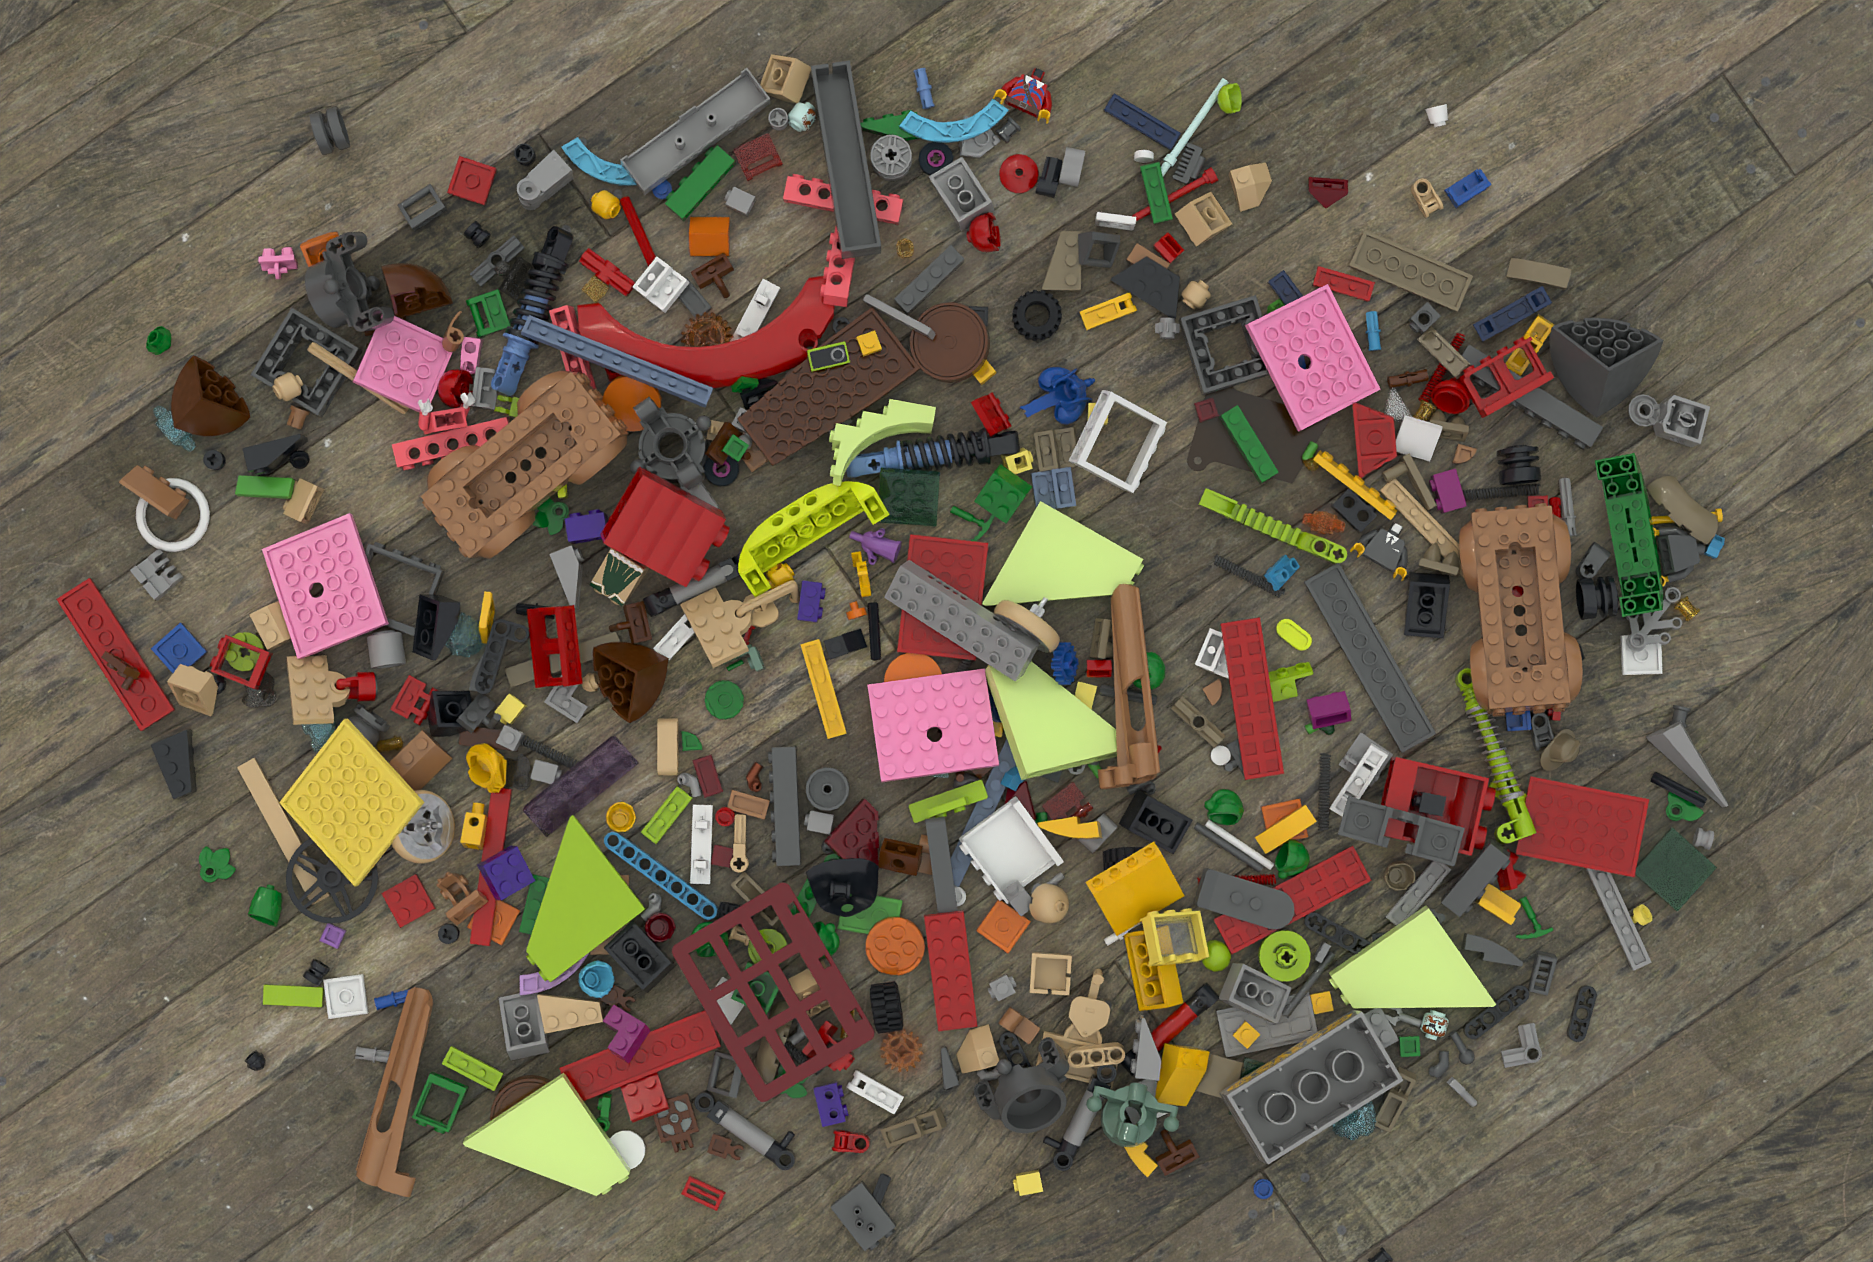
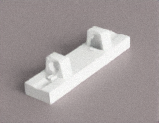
M762 279L730 342L750 335L760 329L781 289L780 287Z
M1371 743L1331 804L1330 809L1343 816L1348 796L1357 799L1361 798L1389 753ZM1364 764L1370 765L1372 770L1365 767Z
M693 805L690 884H711L713 805Z

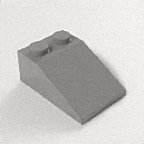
M963 157L929 176L931 183L960 231L969 227L975 217L984 213L994 212L992 201Z
M571 545L551 553L550 557L569 605H574L575 611H577L580 606L583 572L581 561H584V557L580 549H576V547Z
M1232 963L1218 1000L1278 1024L1291 987L1245 964Z
M518 993L499 998L506 1050L510 1060L550 1052L537 998L539 993L520 995Z

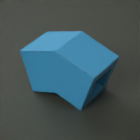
M1715 534L1711 542L1707 544L1704 554L1713 559L1717 558L1724 545L1725 538Z
M1014 766L1005 773L1000 784L1016 791L1019 784L1024 780H1021L1018 769Z

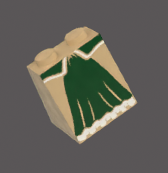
M611 548L591 581L590 586L597 593L610 598L612 603L623 606L628 602L646 575L649 567Z

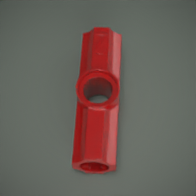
M589 248L582 254L579 262L595 273V276L608 286L611 285L625 297L634 289L632 286L635 282L620 272V269L607 259L604 260Z

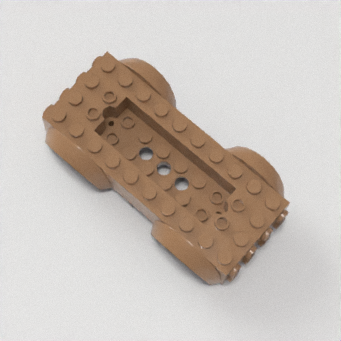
M557 371L540 378L520 396L517 402L518 416L481 447L469 445L459 448L441 459L427 476L428 490L420 496L424 500L422 503L427 510H431L435 514L436 522L446 528L448 537L453 542H457L460 546L459 551L463 556L491 559L535 521V509L568 482L576 485L586 482L613 460L627 445V426L622 420L618 421L616 419L613 408L609 404L605 405L601 400L603 396L596 388L593 390L589 384L591 382L584 373ZM539 447H543L546 450V456L543 459L536 456V450ZM526 459L531 462V469L528 471L522 468V462ZM508 472L516 474V481L514 483L506 481V474Z
M1546 503L1536 504L1535 507L1527 508V505L1515 506V509L1508 510L1507 507H1497L1495 511L1476 509L1475 512L1471 513L1470 521L1461 527L1459 535L1460 558L1464 579L1468 588L1477 592L1481 638L1471 645L1470 650L1471 678L1476 700L1479 706L1488 711V714H1493V717L1505 716L1506 712H1513V715L1525 714V711L1531 710L1535 714L1544 713L1546 709H1553V712L1565 711V708H1568L1569 704L1575 700L1580 692L1583 674L1579 644L1574 636L1563 630L1559 584L1568 576L1571 564V542L1568 527L1563 519L1552 514V506H1547ZM1515 586L1522 587L1523 595L1515 597L1512 594V588ZM1517 606L1523 607L1525 614L1520 617L1516 616L1514 608ZM1524 625L1527 628L1526 635H1517L1515 632L1516 627Z

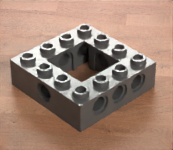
M1256 295L1180 318L1179 324L1201 395L1270 375L1245 325L1263 317ZM1241 323L1252 360H1243L1239 364L1227 365L1215 371L1214 358H1211L1207 345L1209 341L1205 333Z
M291 308L251 375L272 387L274 380L285 374L282 370L302 337L311 343H317L351 367L358 360L362 350ZM327 363L323 374L315 381L317 382L315 387L312 389L303 384L301 386V394L291 399L320 417H323L347 378Z

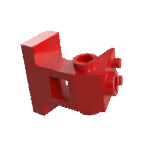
M827 1020L818 1030L826 1046L829 1042L833 1045L837 1043L832 1036L838 1030L833 1023ZM809 1041L802 1052L812 1058L817 1053ZM851 1051L829 1064L828 1067L833 1071L837 1069L841 1071L843 1068L847 1070L855 1060L853 1057L854 1053Z

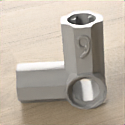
M1535 1023L1517 1026L1522 1047L1501 1051L1504 1068L1536 1063L1541 1059L1542 1051L1539 1046ZM1530 1048L1537 1050V1057L1535 1059H1529L1527 1056V1051Z

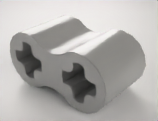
M1066 147L1059 183L1078 187L1086 151Z
M1104 813L1096 820L1100 822L1102 838L1078 839L1091 853H1094L1118 827Z

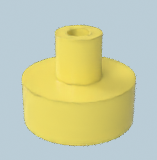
M1641 904L1633 909L1634 915L1631 918L1634 924L1638 922L1644 926L1652 921V914L1645 905Z

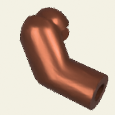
M757 762L753 764L746 775L748 787L753 792H758L762 788L758 775L763 766Z

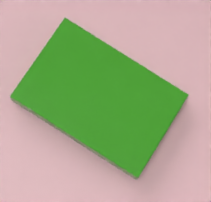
M876 896L872 906L850 917L840 916L837 929L868 934L870 929L880 920L888 917H900L903 900ZM843 905L841 910L849 912L853 909V905Z

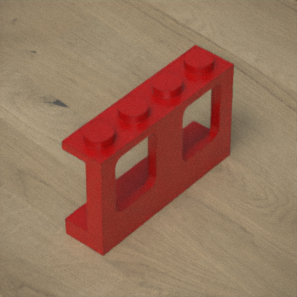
M1521 337L1513 342L1515 346L1508 349L1505 346L1496 351L1498 354L1496 357L1491 358L1489 355L1480 360V366L1475 368L1474 365H1471L1463 370L1464 375L1459 378L1482 418L1554 378L1551 371L1547 373L1530 343L1533 340L1532 337L1526 340L1524 337ZM1521 348L1532 365L1533 371L1523 378L1515 380L1503 358L1505 355ZM1488 367L1497 381L1500 390L1482 399L1471 382L1470 376L1482 368Z
M574 605L527 609L535 688L583 684ZM546 615H555L558 638L547 637ZM550 654H560L562 677L551 676Z

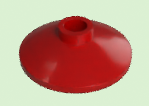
M1016 154L1008 157L1002 163L999 175L1001 183L1007 190L1013 193H1025L1035 186L1039 172L1036 163L1030 157ZM1016 170H1022L1023 174L1021 176H1017L1015 173Z

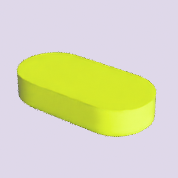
M1283 619L1278 622L1276 626L1278 636L1299 651H1304L1311 646L1312 638L1310 634L1292 620Z

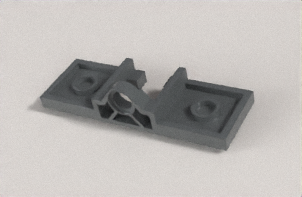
M1348 796L1338 835L1387 848L1390 838L1384 837L1388 819H1396L1419 826L1414 845L1407 843L1404 853L1455 866L1465 828Z

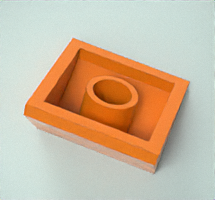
M690 217V256L717 257L725 253L729 257L730 217Z

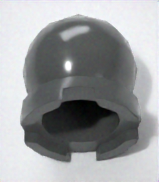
M358 703L354 708L357 716L350 717L349 720L375 747L379 741V732L383 731L386 733L390 725L375 712L369 713L364 709V705Z

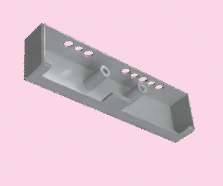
M745 68L741 71V75L697 107L694 105L679 116L678 121L630 156L626 155L620 159L621 165L642 193L646 195L770 104V97L748 68Z
M910 560L900 565L884 597L1014 681H1017L1024 675L1040 645L1038 641Z

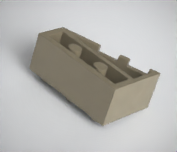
M1061 231L1042 290L1046 291L1045 293H1080L1081 265L1079 264L1078 234H1081V231Z

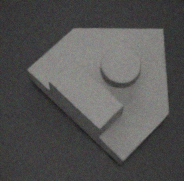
M989 129L979 136L959 141V156L980 158L1001 140Z

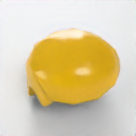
M616 802L609 807L606 813L608 827L618 833L631 829L636 819L633 807L625 802Z

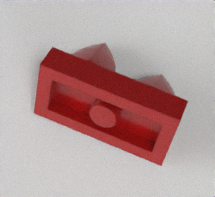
M1509 851V865L1504 870L1500 869L1497 873L1500 891L1518 888V885L1527 876L1523 872L1513 869L1519 856Z

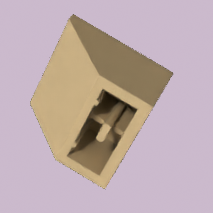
M821 961V964L825 969L827 966L824 963V961ZM809 969L788 979L800 1001L820 989ZM825 1000L806 1012L809 1017H812L831 1006Z

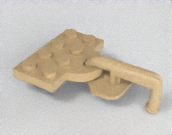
M792 580L757 597L750 594L745 597L744 602L739 600L723 602L715 587L680 605L712 667L715 668L749 651L741 635L746 633L751 625L763 628L778 619L779 612L773 601L791 593L790 601L792 603H799L800 592L797 583Z
M1095 969L1093 972L1088 997L1078 996L1072 1000L1069 1010V1018L1072 1024L1066 1028L1064 1035L1047 1031L1043 1033L1042 1039L1046 1037L1052 1038L1063 1049L1067 1060L1068 1051L1072 1047L1102 1044L1100 1029L1108 1023L1110 1007L1105 1001L1097 1000L1100 984L1104 981L1101 969ZM1114 1049L1110 1054L1113 1057H1119L1121 1051ZM1094 1051L1091 1054L1093 1059H1099L1102 1056L1099 1051ZM1040 1052L1038 1054L1036 1066L1043 1062ZM1079 1053L1071 1056V1059L1074 1061H1080L1082 1058ZM1070 1066L1065 1076L1089 1083L1092 1075H1097V1066L1073 1068ZM1108 1067L1101 1070L1103 1075H1109L1112 1072Z

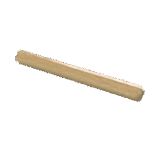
M312 342L308 347L310 353L353 381L357 372L356 369L317 343ZM366 389L402 414H405L409 409L404 405Z

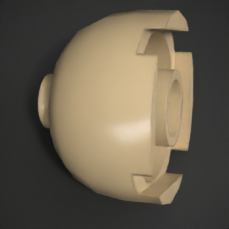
M1041 884L1033 891L1031 895L1033 900L1032 904L1029 903V908L1035 920L1043 923H1056L1065 917L1069 909V899L1062 888L1053 884Z

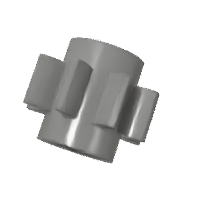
M1160 318V322L1155 323V333L1160 334L1161 339H1174L1175 334L1180 331V324L1175 323V318Z

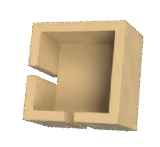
M1032 952L1029 992L1048 994V989H1051V994L1069 995L1070 976H1066V973L1071 974L1072 955Z

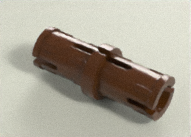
M1426 369L1415 372L1405 371L1404 374L1387 376L1389 389L1405 385L1410 387L1412 384L1429 380Z

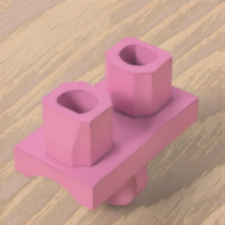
M291 247L283 248L282 255L275 256L274 249H263V254L258 259L262 271H268V274H275L276 279H281L282 273H288V270L298 269V264Z

